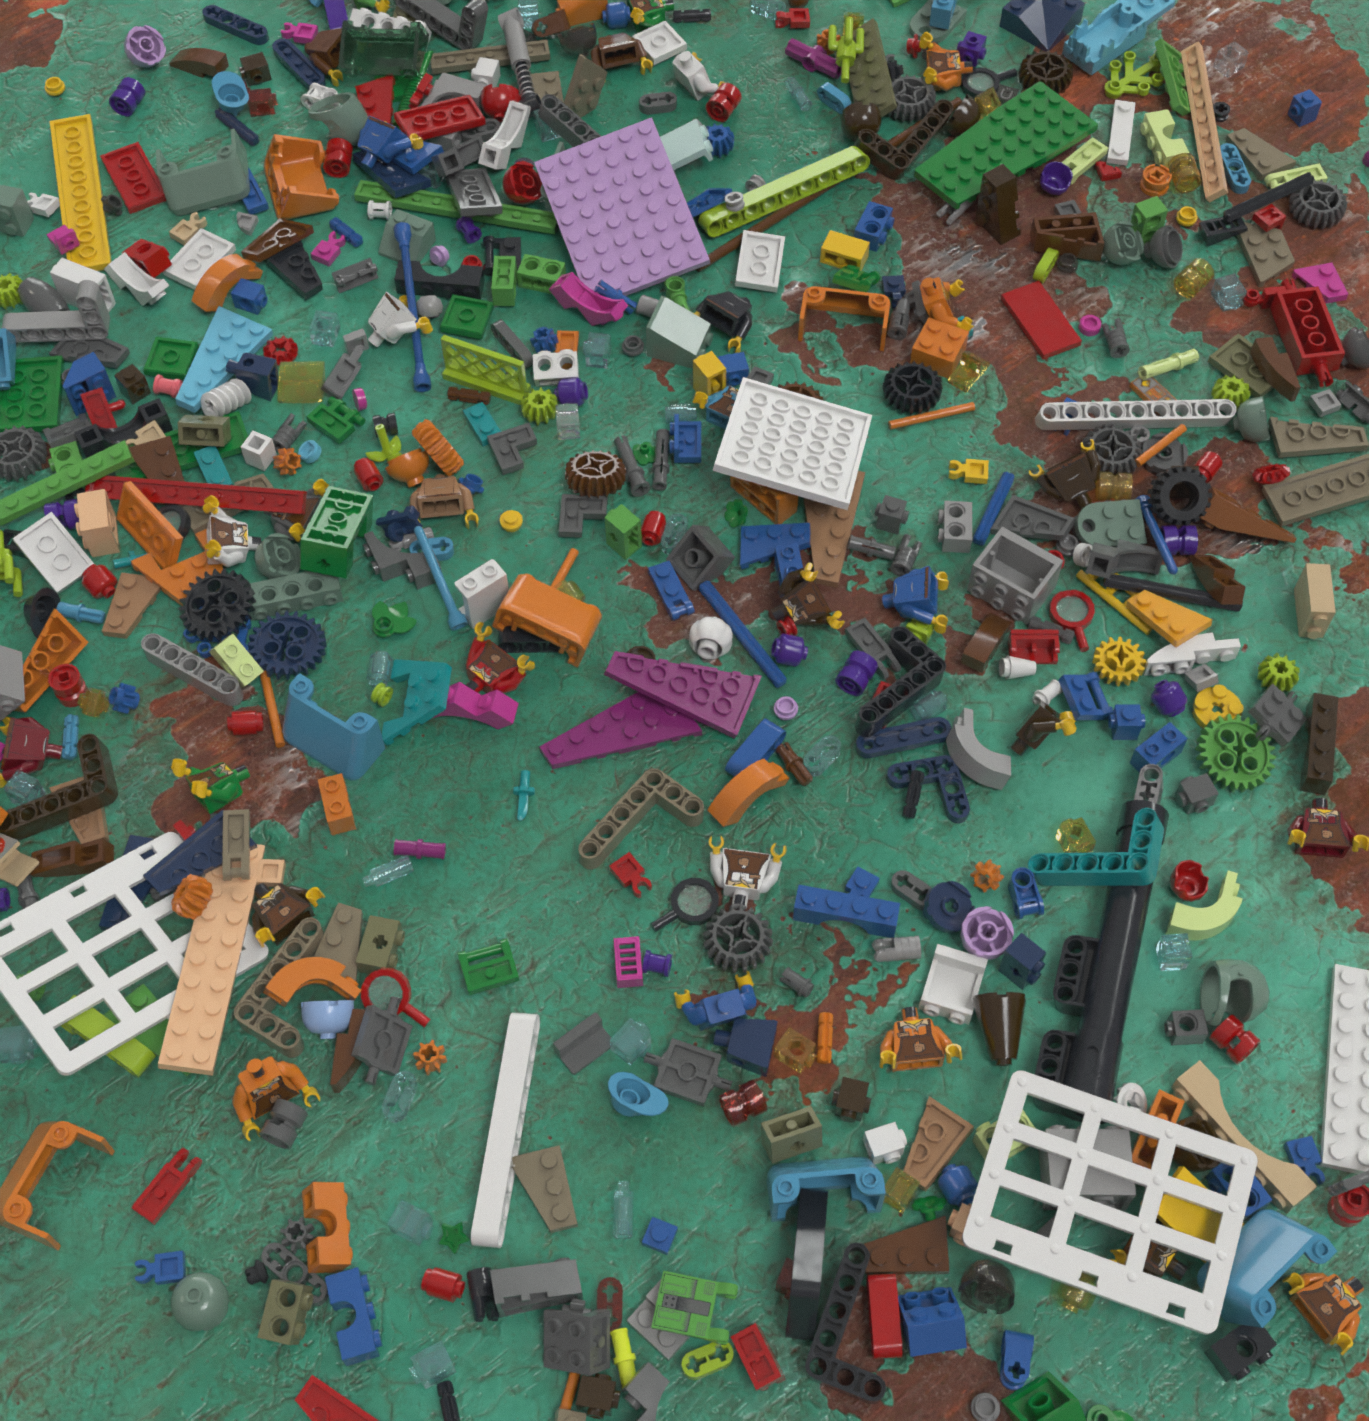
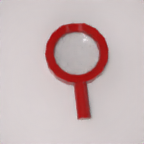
M1078 590L1058 592L1051 601L1049 617L1054 624L1062 626L1063 630L1067 628L1074 631L1080 651H1088L1089 646L1083 629H1086L1092 622L1095 613L1094 603L1089 596Z
M383 967L373 971L365 978L361 987V999L365 1008L374 1005L382 1010H387L390 997H398L401 999L397 1015L404 1012L424 1028L430 1022V1018L409 1003L411 999V986L402 972L394 968Z

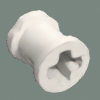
M370 200L368 203L369 219L386 218V220H389L392 216L391 201L374 203L373 200Z

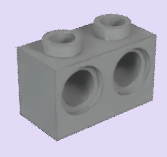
M944 501L943 510H939L938 523H942V529L939 528L938 542H942V552L970 553L972 544V502Z

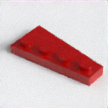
M393 74L355 86L358 100L364 107L368 117L370 115L381 121H387L391 125V118L393 116L392 102L394 100L393 87L395 85Z

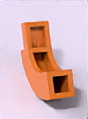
M238 254L225 256L215 262L204 273L195 288L191 301L206 312L217 311L218 306H223L229 290L241 278L261 279L263 271L256 266L255 262L243 259Z
M761 759L737 774L720 791L707 810L723 827L738 823L747 808L760 795L768 790L786 785L790 778L778 764L774 762L768 763L765 759Z
M307 957L293 961L280 969L267 984L263 993L285 1008L299 989L310 984L325 985L345 999L354 1001L361 992V989L358 988L359 984L351 977L346 976L344 978L341 976L346 968L345 965L329 958Z

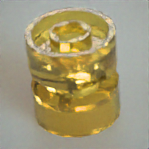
M1180 153L1171 158L1168 163V169L1170 174H1172L1176 191L1179 193H1189L1197 189L1202 179L1194 156L1190 153Z
M1195 258L1174 278V287L1183 297L1194 298L1214 278V270L1206 260Z
M1100 471L1099 480L1096 482L1095 488L1096 501H1110L1112 498L1115 501L1130 500L1133 485L1132 474L1118 472L1114 476L1112 472Z

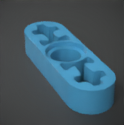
M1230 143L1222 144L1220 149L1224 172L1230 189L1234 193L1244 194L1248 191L1251 183L1248 171L1237 147ZM1234 166L1237 167L1239 170L1233 171L1229 167Z

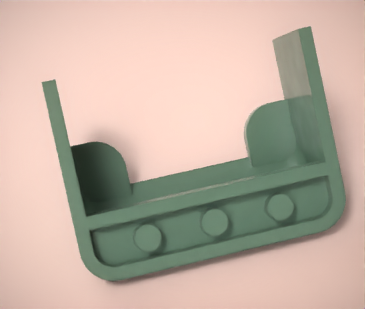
M230 129L232 144L220 148L216 155L217 161L179 171L174 162H167L160 149L156 150L157 174L168 206L174 215L181 216L240 200L249 194L250 182L247 151L235 129Z

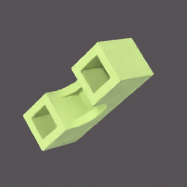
M1169 110L1145 113L1140 130L1147 140L1148 148L1154 154L1155 163L1159 167L1160 164L1166 166L1169 170L1185 168L1189 151L1182 138L1171 139L1175 122Z

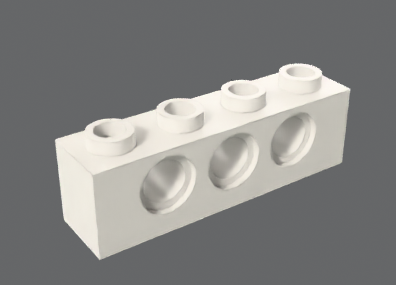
M353 8L347 27L348 33L355 36L357 40L365 39L367 42L392 48L396 44H402L410 52L423 55L427 51L432 33L425 22L415 20V22L408 21V19L402 16L394 18L384 12L376 14L366 8H360V10ZM375 23L372 28H368L370 24ZM390 27H393L390 32L386 33ZM411 31V34L405 37V34Z

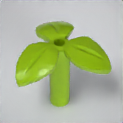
M377 425L375 429L382 446V451L366 452V456L378 462L384 461L386 458L388 462L401 456L402 453L399 451H401L402 445L399 437L396 435L389 442L384 425Z

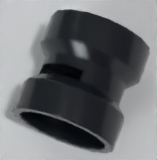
M395 412L388 413L386 418L380 415L372 416L376 438H378L375 427L379 424L384 425L386 433L398 435Z

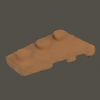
M121 573L102 629L103 635L127 639L143 618L142 614L148 606L153 605L156 601V596L162 588L154 582L151 583L147 580L145 575Z
M84 776L50 787L49 789L51 792H55L84 780ZM104 807L69 821L81 844L101 838L109 841Z
M929 1096L923 1118H921L919 1130L903 1170V1177L926 1192L973 1132V1125Z

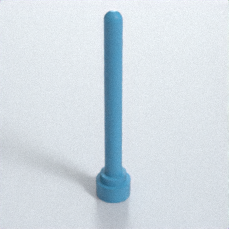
M416 526L414 533L449 612V620L447 621L451 631L461 629L468 625L465 614L458 611L423 528Z

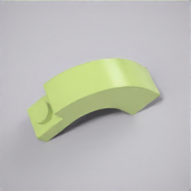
M1227 871L1221 883L1218 900L1212 906L1195 908L1176 902L1171 912L1165 935L1182 940L1196 941L1213 937L1222 932L1231 923L1242 903L1243 898L1236 897L1240 884L1236 883L1238 873Z

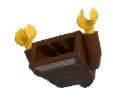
M626 33L598 38L599 44L591 51V61L601 68L603 67V69L641 61L640 73L645 75V68H648L650 73L652 72L653 63L651 60L646 59L647 54L641 41L630 37Z

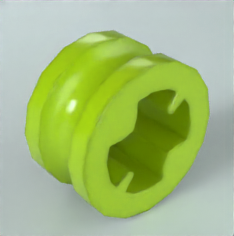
M382 682L379 683L371 694V701L374 703L378 702V705L381 707L386 706L392 698L393 688L386 687V684Z

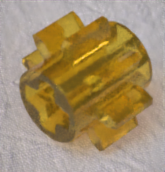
M88 688L85 694L80 693L77 704L82 708V713L92 717H99L102 711L107 712L110 703L107 700L108 697H105L106 693L96 688Z

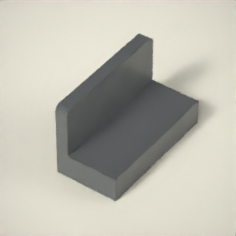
M596 1012L553 1043L554 1052L572 1075H576L615 1045L614 1040L603 1028L602 1019Z

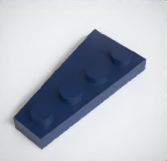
M362 150L353 153V161L394 198L431 187V179L418 172L413 175L391 161L384 163L378 159L373 168L369 169L361 163L366 153Z
M223 810L143 875L144 879L160 896L176 889L181 884L182 879L186 878L189 874L200 877L222 866ZM250 837L251 851L257 848V844Z

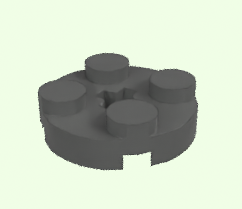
M1158 433L1153 435L1148 441L1146 440L1142 447V454L1168 433ZM1175 439L1144 463L1145 469L1150 473L1165 472L1164 470L1171 468V466H1184L1188 457L1186 445L1184 443L1181 444ZM1162 451H1165L1166 455L1170 456L1165 457L1160 454Z

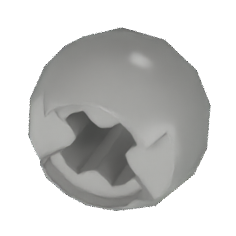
M435 295L422 296L416 302L419 316L437 318L442 313L443 304L440 298H437Z

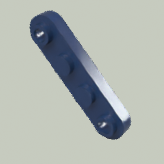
M281 38L273 42L274 55L308 90H310L309 87L312 83L326 86L324 74L290 40Z
M934 717L884 728L870 737L859 735L856 741V751L861 757L874 758L946 741L951 731V724L945 718ZM938 730V731H941L942 733H941V734H936L934 731ZM870 746L872 749H865L864 747Z

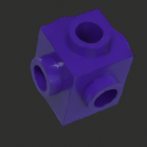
M968 31L963 41L960 40L957 46L960 62L972 61V66L977 67L979 61L984 60L987 48H985L987 36Z

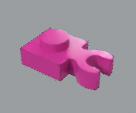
M284 23L285 30H281L282 38H293L294 42L306 44L311 42L319 31L318 26L313 24L298 23L297 26H294L291 23Z
M331 232L329 240H321L311 252L312 260L330 267L340 255V248L346 243L345 236L342 235L339 239H336V232Z

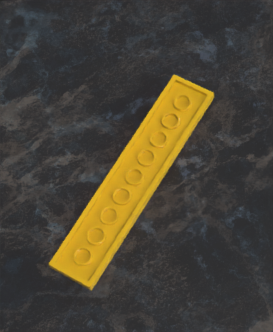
M86 114L50 121L62 226L65 224L68 229L72 228L80 243L79 246L66 252V258L95 271L104 270L112 262L106 216L103 210L104 205L101 201L103 194L91 115Z

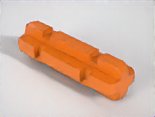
M821 1012L818 1021L817 1049L819 1050L817 1052V1062L820 1064H830L832 1059L833 1014Z

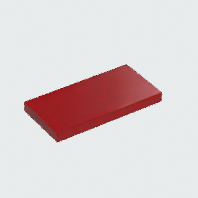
M471 95L394 113L396 123L409 139L412 133L425 140L486 125L485 117Z
M139 142L100 155L102 163L130 214L167 201L160 180Z
M1040 281L1001 294V301L1043 360L1081 346V338Z

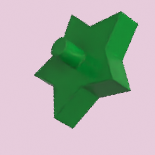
M460 1222L455 1226L446 1223L441 1224L443 1237L439 1244L449 1246L454 1254L458 1253L460 1245L470 1240L463 1232V1223Z

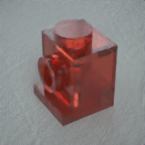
M250 87L246 88L249 94L247 103L251 117L275 114V106L278 105L276 93H272L271 88L251 90Z

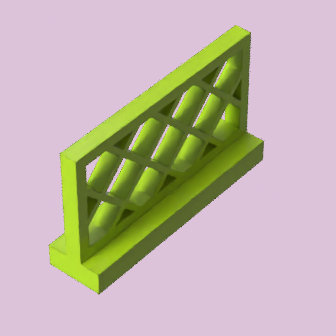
M447 335L442 336L441 345L445 362V369L442 373L444 380L479 390L480 392L488 391L494 397L521 405V399H524V394L531 391V384L526 383L524 361ZM462 354L468 361H465L460 355ZM482 361L484 364H486V365L488 366V368H486V367H485L483 364H481L480 362ZM511 366L518 368V371H515ZM500 368H503L508 373V375H506Z

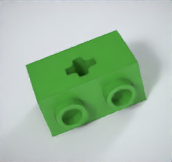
M622 504L616 509H611L605 516L606 544L626 560L642 547L641 520Z

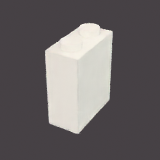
M61 258L50 271L57 291L67 304L77 307L78 284L82 280H91L98 284L108 312L115 306L116 302L105 274L65 258Z

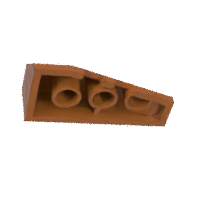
M1214 487L1210 488L1208 492L1212 493V498H1208V502L1211 503L1210 508H1205L1207 513L1205 516H1200L1203 519L1201 523L1213 529L1216 526L1223 530L1295 543L1297 538L1293 533L1269 519H1261L1262 516L1251 508H1241L1242 505L1236 499Z

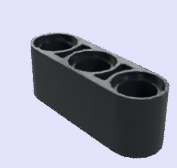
M506 626L503 632L498 630V647L506 653L559 652L561 648L517 627L516 631L511 630L512 626Z

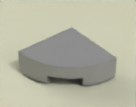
M238 212L237 223L240 230L251 236L259 221L258 216Z

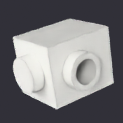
M480 57L476 68L472 69L471 79L486 86L492 84V88L496 87L501 76L499 60Z
M255 431L251 432L241 446L245 462L263 471L274 460L272 457L277 456L272 438Z
M896 1122L864 1132L863 1142L868 1156L874 1164L884 1161L886 1164L894 1163L903 1155L907 1140L903 1130H898Z

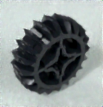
M905 360L903 365L897 363L895 368H890L889 373H886L882 389L884 399H887L888 405H893L894 410L901 409V414L905 411L909 412L911 416L913 412L921 414L922 410L928 412L930 408H935L941 399L943 387L941 377H938L937 371H932L931 365L925 367L923 362L916 364L915 360L912 364H909Z

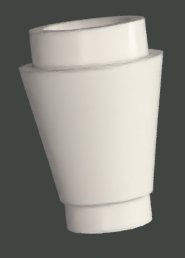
M1006 656V658H1001L999 661V674L1006 679L1030 676L1036 673L1035 661Z

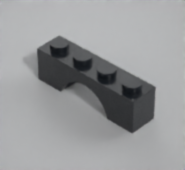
M399 260L394 281L397 293L406 295L402 260ZM411 261L415 295H435L436 297L451 298L453 294L481 300L485 283L482 266L461 265L457 271L450 275L434 276L422 268L420 261Z
M160 398L138 406L134 418L123 426L103 428L93 424L74 433L85 457L88 458L124 440L137 439L138 436L135 432L153 420L156 421L163 433L173 431L168 414Z

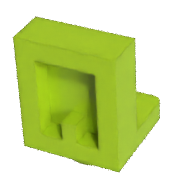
M914 619L907 623L905 627L926 645L934 632V624L930 623L928 625Z

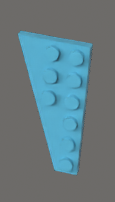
M218 306L175 398L176 405L196 413L201 408L202 395L223 385L234 375L226 372L228 360L231 359L239 362L243 353L255 354L273 336L272 329Z

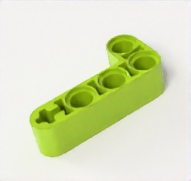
M92 1007L62 1024L61 1027L72 1035L78 1034L84 1040L89 1041L116 1024ZM135 1038L106 1054L107 1057L137 1078L143 1074L156 1057L150 1049Z

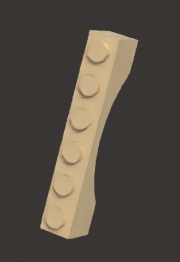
M1200 1060L1176 1079L1171 1087L1174 1090V1095L1185 1101L1184 1103L1193 1111V1115L1198 1116L1196 1119L1199 1121L1206 1120L1215 1130L1219 1139L1250 1149L1256 1154L1258 1162L1255 1177L1273 1199L1272 1203L1278 1209L1283 1210L1286 1214L1289 1213L1317 1187L1315 1183L1298 1165L1283 1162L1267 1155L1253 1146L1239 1132L1224 1107L1220 1094L1219 1080Z

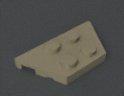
M579 54L564 104L580 118L594 110L598 104L608 72L587 59L584 55Z
M1244 222L1248 231L1236 236L1258 287H1263L1267 280L1275 279L1281 272L1292 268L1295 260L1280 229L1273 228L1266 232L1259 225Z

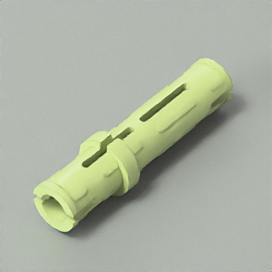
M1190 349L1183 353H1173L1168 358L1140 366L1138 368V375L1142 380H1146L1171 370H1181L1186 365L1198 362L1199 354L1195 349Z

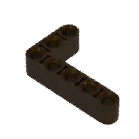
M946 99L937 101L899 149L870 129H862L859 132L854 146H857L869 157L870 164L891 179L900 180L946 125L953 111V105Z
M94 734L82 736L77 743V749L84 780L7 810L8 815L0 826V833L20 841L112 804L117 799L118 789L107 746Z

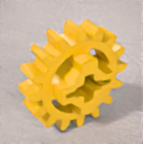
M1120 636L1117 641L1109 637L1107 643L1101 641L1100 646L1095 649L1092 663L1095 664L1094 672L1100 671V679L1108 678L1107 684L1116 681L1118 687L1121 682L1129 686L1131 680L1137 682L1139 675L1142 676L1146 659H1143L1145 653L1144 651H1137L1139 644L1132 646L1131 639L1123 642Z

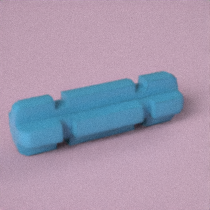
M68 714L64 718V727L66 728H64L63 759L74 760L77 757V747H75L78 743L79 728L77 727L79 726V717L77 715Z

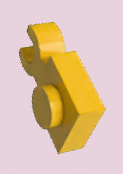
M966 459L965 464L957 460H951L949 469H956V471L949 470L948 478L958 479L964 477V482L987 484L989 460Z

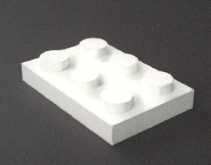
M201 228L170 260L172 265L163 271V274L195 290L201 277L215 262L236 251L235 244Z
M744 230L735 286L777 293L785 236Z
M52 512L13 538L14 543L57 594L81 579L85 569L94 564Z

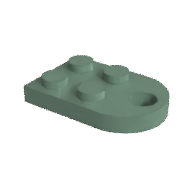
M928 0L911 19L910 34L913 38L914 34H918V40H920L922 32H928L933 37L932 42L940 43L966 17V9L956 5L949 29L929 26L934 0Z
M1140 499L1091 503L1085 506L1076 516L1075 532L1082 543L1093 546L1094 542L1116 548L1118 540L1122 539L1141 545L1147 544ZM1084 521L1091 524L1092 532H1087L1083 529L1082 523Z

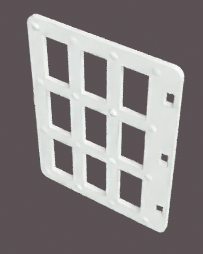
M165 833L0 921V930L9 925L13 929L12 932L0 937V993L61 1075L68 1076L74 1074L170 1017L176 990L137 1013L133 1011L120 991L165 965L169 966L178 979L180 978L184 962L183 955L186 954L191 932L171 942L157 924L158 920L174 912L171 904L174 895L171 894L145 908L130 889L145 881L143 875L184 842L177 833ZM153 849L155 853L153 856L145 860L140 856ZM83 886L86 892L74 898L71 892ZM116 897L130 917L82 943L68 922ZM249 923L236 977L262 963L268 957V947L264 943L265 947L261 948ZM52 931L67 952L17 979L2 958ZM142 931L156 951L109 978L94 959V956ZM78 966L93 987L43 1015L28 993ZM104 1001L120 1023L69 1051L54 1029Z
M1016 1071L1009 1081L962 1234V1241L968 1249L1195 1332L1208 1335L1214 1332L1218 1326L1257 1167V1156L1250 1149L1141 1112V1109L1132 1106L1129 1108L1026 1071ZM1030 1095L1084 1114L1076 1143L1019 1123L1026 1096ZM1104 1121L1158 1140L1151 1169L1094 1150L1093 1146L1100 1122ZM1013 1140L1071 1160L1063 1190L1005 1170ZM1175 1147L1233 1166L1227 1195L1225 1196L1168 1176ZM1087 1167L1146 1187L1138 1217L1081 1197L1080 1192ZM999 1187L1057 1207L1049 1238L990 1217ZM1163 1193L1222 1214L1215 1243L1213 1244L1155 1223ZM1074 1214L1132 1234L1133 1237L1125 1265L1067 1245L1066 1242ZM998 1241L1012 1246L1010 1255L994 1250L995 1242ZM1150 1241L1210 1262L1202 1293L1143 1272ZM1081 1273L1097 1277L1096 1286L1079 1281ZM1171 1304L1185 1309L1183 1318L1167 1313L1168 1305Z

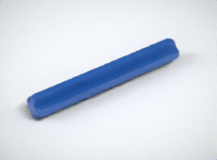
M1009 472L1002 474L973 536L974 544L979 546L985 544L991 531L990 529L1012 486L1014 474Z

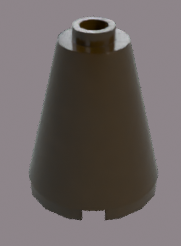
M997 992L975 995L973 1005L990 1061H996V1066H1011L1012 1061L1017 1060L1026 1005L1025 994L1006 992V995H997Z

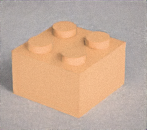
M101 489L77 494L78 503L74 504L77 518L79 517V522H76L78 536H82L84 548L89 549L92 557L120 553L116 513L106 490Z

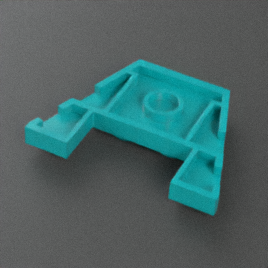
M394 660L391 679L396 683L408 680V688L404 701L403 717L383 723L382 738L385 745L392 744L394 742L393 738L400 734L402 736L408 734L411 727L418 722L423 724L446 710L452 671L450 665L443 662Z

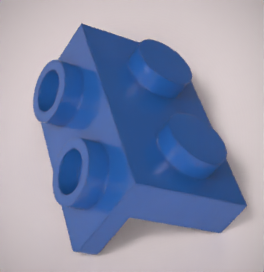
M674 414V422H670V436H674V440H670V454H674V463H701V421H679V414Z

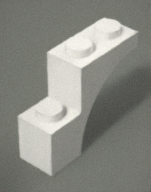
M516 101L509 102L507 112L498 131L490 140L482 145L479 164L496 170L507 168L511 148L522 147L531 110L530 106Z
M125 252L104 268L120 289L126 286L142 306L148 302L150 305L154 304L166 294L164 289L169 286L165 279H156L145 273Z

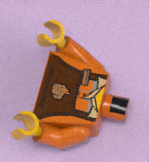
M924 32L922 34L919 45L923 49L928 47L927 68L923 73V76L926 77L925 82L933 85L934 91H948L953 87L960 86L961 74L973 73L972 61L960 62V55L957 50L943 49L935 42H932L933 37L930 33Z
M940 277L925 278L920 285L923 304L929 317L970 331L974 327L971 325L973 321L969 317H965L961 322L958 321V318L955 317L950 296L951 294L957 297L965 290L960 287L963 282L958 279L950 285L949 282H943Z
M906 1007L901 1010L903 1021L894 1022L893 1029L887 1031L880 1045L879 1067L883 1068V1064L892 1065V1072L942 1067L945 1055L947 1063H952L951 1057H958L962 1060L961 1046L953 1044L940 1027L933 1024L932 1019H919L916 1007Z
M267 1057L262 1061L260 1059H252L248 1062L247 1069L238 1075L239 1085L236 1087L232 1099L239 1121L244 1123L242 1134L248 1141H251L248 1137L249 1131L255 1129L258 1136L261 1131L251 1121V1118L253 1117L255 1120L271 1111L277 1099L288 1101L300 1094L298 1090L301 1089L305 1105L312 1107L307 1098L310 1095H315L320 1101V1096L316 1088L307 1085L309 1081L297 1065L285 1061L277 1062L273 1057Z
M1293 1272L1282 1279L1283 1283L1288 1282L1292 1287L1289 1294L1293 1296L1289 1300L1325 1344L1329 1343L1331 1346L1334 1343L1338 1344L1342 1349L1340 1354L1344 1355L1353 1346V1340L1356 1337L1360 1323V1317L1357 1312L1362 1306L1355 1297L1364 1291L1361 1282L1352 1276L1343 1283L1336 1274L1327 1276L1324 1273L1298 1274Z

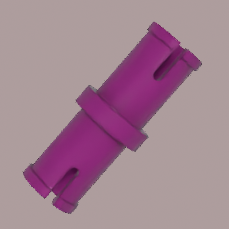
M395 839L394 855L416 856V859H422V857L445 859L446 843L424 842L423 839H418V841Z

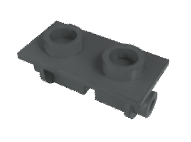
M371 258L331 273L339 293L379 278L376 273L378 272L375 263H372Z
M1346 381L1345 390H1339L1335 396L1348 410L1356 405L1357 407L1352 411V414L1363 423L1369 424V399L1363 395L1360 387L1356 384L1351 385Z

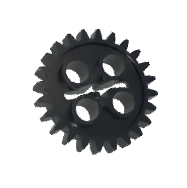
M223 568L221 574L217 569L213 570V575H209L205 571V578L203 579L196 576L197 583L189 582L191 590H184L183 593L187 597L179 600L184 605L178 608L182 613L180 619L184 622L183 625L193 636L197 635L200 640L206 637L209 642H212L215 636L220 642L222 635L227 637L231 635L230 632L232 631L239 634V626L246 628V624L243 621L245 619H252L248 612L255 611L252 605L256 602V599L253 597L255 592L251 588V584L242 574L237 575L234 570L229 573L226 568Z

